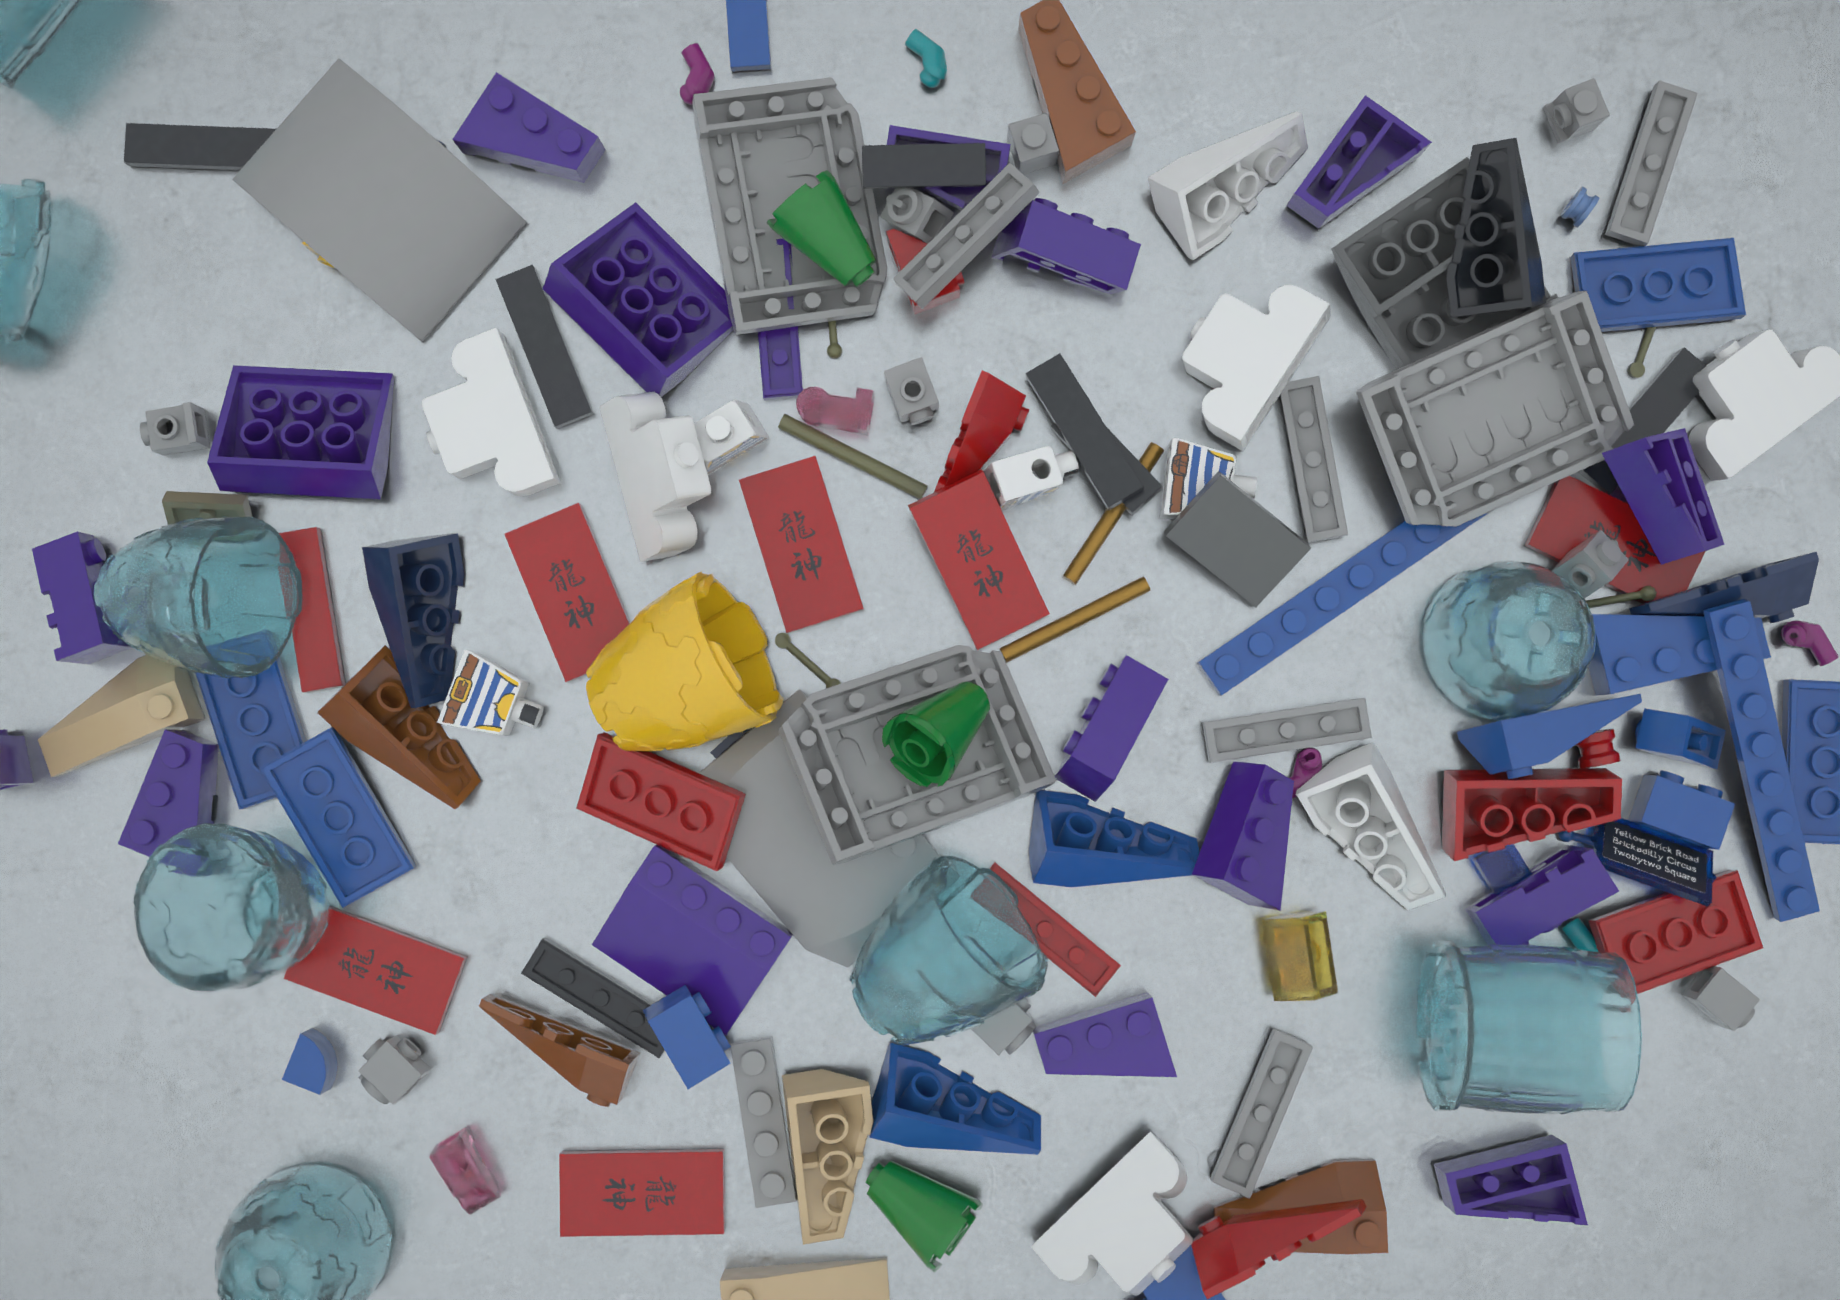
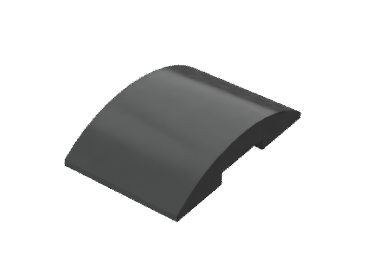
M1468 157L1331 248L1354 301L1396 369L1540 306L1451 318L1446 276L1449 262H1452L1457 239L1454 238L1456 226L1460 224L1465 199L1463 191L1470 161ZM1545 288L1546 303L1559 298L1557 294L1550 295Z

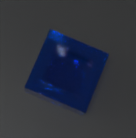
M1514 844L1507 845L1505 849L1490 853L1485 851L1472 859L1494 895H1499L1505 889L1532 875Z

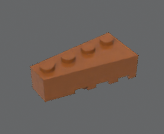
M1042 0L1020 13L1018 30L1031 76L1035 82L1042 114L1048 113L1058 145L1057 163L1062 184H1065L1132 146L1136 131L1060 0Z

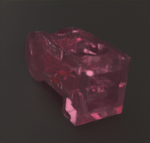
M808 387L798 395L796 408L802 420L808 425L869 435L875 394L873 390L857 388L856 398L828 395L824 389L819 387Z
M468 1126L436 1144L429 1158L453 1197H456L462 1208L471 1215L500 1198L501 1191L495 1176L486 1166L474 1145L475 1139Z

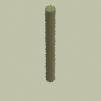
M787 414L783 415L778 425L779 429L918 499L923 498L928 488V485Z

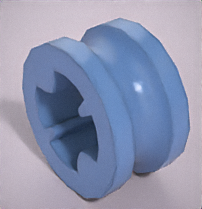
M1583 186L1572 197L1560 215L1563 219L1572 218L1573 225L1577 228L1588 217L1600 199L1596 195L1588 196L1586 193L1587 189Z

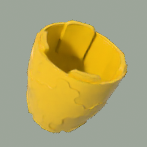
M702 571L677 584L643 608L634 620L602 649L586 671L587 677L591 678L586 683L590 708L602 729L606 732L614 730L617 736L612 738L614 743L625 751H662L664 749L691 748L711 740L743 732L753 727L758 728L777 718V711L780 710L784 699L777 690L772 668L765 653L767 637L751 608L744 602H737L726 587L714 578L713 574H704Z

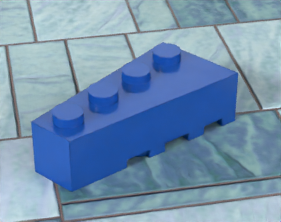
M1589 614L1577 617L1595 695L1614 694L1717 670L1705 616ZM1754 617L1763 659L1771 658L1762 619Z

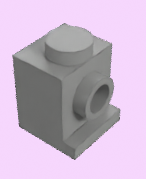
M1595 78L1565 89L1553 102L1543 107L1558 144L1596 129L1610 116Z
M187 402L182 403L180 406L145 411L146 422L140 423V435L144 445L150 446L152 452L168 455L210 448L204 408ZM172 422L173 430L167 434L166 423Z

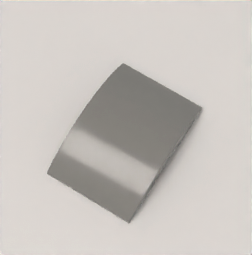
M339 58L232 179L421 342L425 340L527 223L509 204L447 148Z

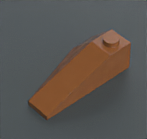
M386 645L317 712L348 742L453 809H457L481 782L457 741L450 739L441 724L437 722L440 713L435 705L432 707L429 705L418 708L410 707L392 652Z
M492 994L481 999L479 1007L575 1088L587 1093L586 1098L589 1101L600 1106L609 1107L611 1103L617 1105L623 1099L640 1052Z
M1374 1159L1331 1161L1311 1172L1286 1178L1282 1183L1263 1190L1257 1189L1252 1192L1250 1199L1242 1195L1213 1206L1214 1217L1219 1215L1222 1221L1240 1214L1363 1199L1367 1207L1362 1216L1317 1241L1310 1243L1307 1238L1301 1240L1302 1246L1294 1252L1323 1254L1388 1253L1387 1211L1377 1164Z

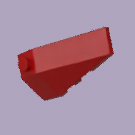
M981 371L962 418L960 434L952 444L944 467L945 471L943 476H940L934 492L980 469L983 471L1010 439L1013 429L1021 432L1030 410L1023 407L1026 395L992 374Z
M1357 1199L1240 1214L1224 1221L1218 1215L1198 1226L1200 1233L1193 1239L1191 1244L1203 1293L1209 1299L1256 1275L1255 1271L1266 1264V1258L1271 1256L1273 1261H1281L1302 1246L1301 1240L1307 1238L1310 1243L1317 1241L1359 1218L1367 1207L1364 1200Z

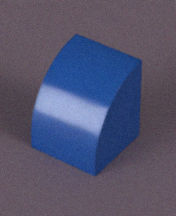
M311 1028L300 1033L282 1080L321 1095L333 1086L337 1074V1057L330 1041L322 1033Z

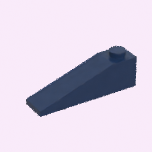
M458 533L394 540L362 547L368 586L410 707L418 708L446 700L451 687L455 650L451 647L453 625L458 624L460 610H455L458 586L463 587L464 578Z
M1812 552L1772 562L1629 608L1631 615L1704 616L1703 610L1746 599L1751 602L1754 617H1768L1770 624L1794 617L1793 609L1809 604L1819 558L1817 552Z

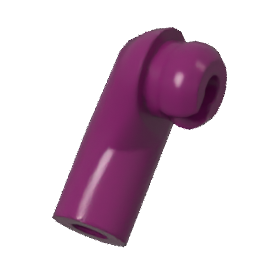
M698 43L687 46L681 52L691 71L685 81L686 84L680 88V96L685 103L693 105V94L709 92L714 81V72Z
M1794 620L1783 626L1781 631L1783 641L1790 646L1809 648L1820 666L1829 664L1839 657L1820 625Z
M1315 748L1303 749L1296 758L1292 775L1289 777L1294 781L1292 799L1297 797V790L1322 768L1321 753Z

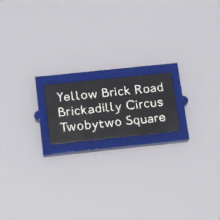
M1624 818L1595 826V832L1590 839L1594 843L1593 850L1607 871L1707 907L1712 903V883L1717 878L1713 874L1712 850Z

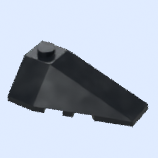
M1517 138L1473 145L1463 191L1465 199L1460 224H1457L1454 236L1457 239L1452 262H1449L1446 276L1451 318L1527 308L1546 303L1542 261Z

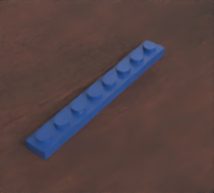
M1488 513L1456 527L1427 524L1411 525L1403 521L1198 661L1197 664L1219 696H1222Z
M1740 599L1703 610L1773 917L1779 922L1819 912V904L1751 602L1746 599Z

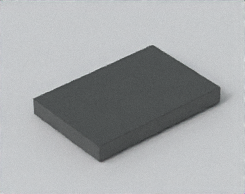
M1220 471L1212 477L1164 530L1167 538L1255 608L1311 549L1305 540Z

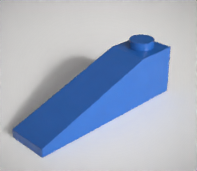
M1641 694L1505 719L1458 731L1457 735L1459 741L1490 775L1507 772L1508 779L1532 775V766L1552 761L1641 703L1642 698Z
M1040 790L1036 793L1029 844V859L1033 883L1063 887H1082L1191 876L1200 853L1197 838L1153 822H1149L1145 826L1124 818L1125 812L1112 808L1110 813L1088 805L1089 799L1077 794Z
M894 1043L889 1044L872 1100L873 1125L869 1138L912 1148L1034 1155L1040 1153L1041 1115L1000 1092L991 1094L973 1084L974 1078L963 1071L959 1076L939 1065L941 1059L929 1052Z

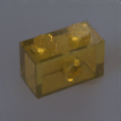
M1326 911L1285 913L1262 920L1263 941L1267 951L1270 971L1269 981L1272 986L1274 1001H1315L1338 993Z

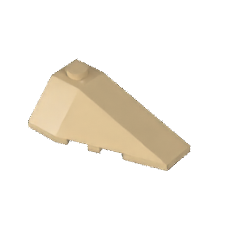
M178 644L137 658L38 739L51 777L59 776L163 735L165 729L179 730L205 720Z
M824 1069L782 1075L803 1245L844 1238L854 1199V1187L858 1171L862 1168L867 1136L870 1135L873 1125L869 1082Z
M887 1258L724 1269L720 1279L721 1300H890Z

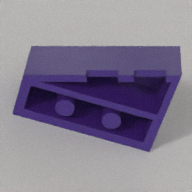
M1042 198L1032 200L998 234L992 258L1002 261L1006 255L1022 258L1029 261L1027 269L1039 272L1042 266L1064 275L1063 280L1111 295L1127 290L1141 244L1130 240V235L1123 230L1111 227L1105 230L1093 225L1094 220L1079 213L1068 215L1058 211L1056 203Z
M1685 428L1648 436L1602 453L1661 565L1725 545Z
M77 531L32 548L41 593L43 595L49 594L54 613L46 615L48 626L51 629L57 627L61 647L54 649L56 661L92 664L134 648L131 636H133L132 624L129 618L120 610L117 601L120 597L119 588L115 580L107 574L103 563L106 560V553L103 545L97 538H94V535Z
M1125 655L1118 666L1111 663L1099 683L1105 687L1099 699L1094 696L1091 698L1081 715V718L1086 720L1080 732L1073 731L1062 750L1067 755L1055 774L1056 780L1096 802L1115 781L1169 679Z
M1148 992L1036 1026L1033 1030L1046 1074L1177 1077L1153 997Z

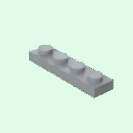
M1660 80L1654 85L1605 235L1638 246H1646L1649 243L1698 94L1697 92Z
M1009 163L893 278L894 282L923 309L1040 193L1034 183Z
M1315 376L1289 381L1280 397L1307 543L1348 536L1320 378Z
M1365 698L1202 723L1209 763L1372 738Z
M1272 1029L1210 1177L1211 1182L1250 1199L1313 1049L1311 1044L1277 1029Z
M772 1036L731 1043L755 1207L796 1202L795 1181Z

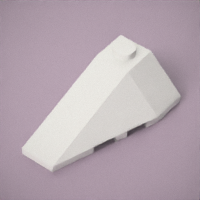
M1296 111L1178 158L1148 177L1155 211L1188 258L1194 260L1224 241L1233 231L1230 225L1243 211L1250 212L1258 204L1255 198L1269 182L1277 183L1308 149L1302 113Z
M1374 742L1337 756L1297 790L1296 795L1315 828L1324 836L1328 834L1344 848L1343 853L1352 861L1356 859L1373 874V880L1406 910L1409 911L1446 897V892L1397 784Z

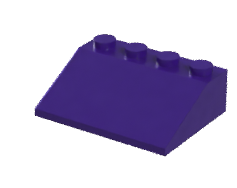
M636 202L552 262L543 286V290L647 393L655 392L660 397L684 380L734 330L730 320L725 290Z
M233 365L207 461L219 490L227 492L381 499L389 459L394 388L393 373Z
M654 845L631 879L592 945L666 996L684 985L687 986L692 996L700 992L711 1011V1014L705 1017L707 1023L714 1028L719 1026L726 1036L793 934L776 920L678 854L659 845Z

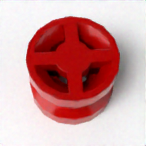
M1614 729L1596 731L1576 744L1581 754L1578 759L1579 769L1621 761L1619 752L1614 750L1612 743L1615 738Z

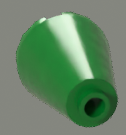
M826 170L816 175V178L821 183L814 188H811L806 183L773 212L772 215L775 218L769 219L767 224L775 233L841 284L847 286L853 282L858 287L875 273L871 266L875 263L876 258L835 177Z
M961 682L892 717L883 728L882 742L884 748L889 744L894 754L890 759L894 767L907 779L919 786L928 787L931 783L938 784L937 787L943 786L954 774L990 710L988 696L980 686L971 682Z
M890 1161L886 1166L878 1163L865 1182L870 1186L867 1192L869 1198L925 1266L934 1273L942 1266L936 1259H941L944 1253L950 1256L976 1219L970 1213L971 1209L977 1211L981 1210L983 1203L976 1198L893 1161Z

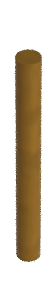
M1151 442L1139 459V462L1151 472L1164 450ZM1122 504L1109 511L1106 509L1063 574L1065 579L1075 585L1077 584L1126 510Z
M1143 576L999 649L1007 663L1151 591L1149 584Z

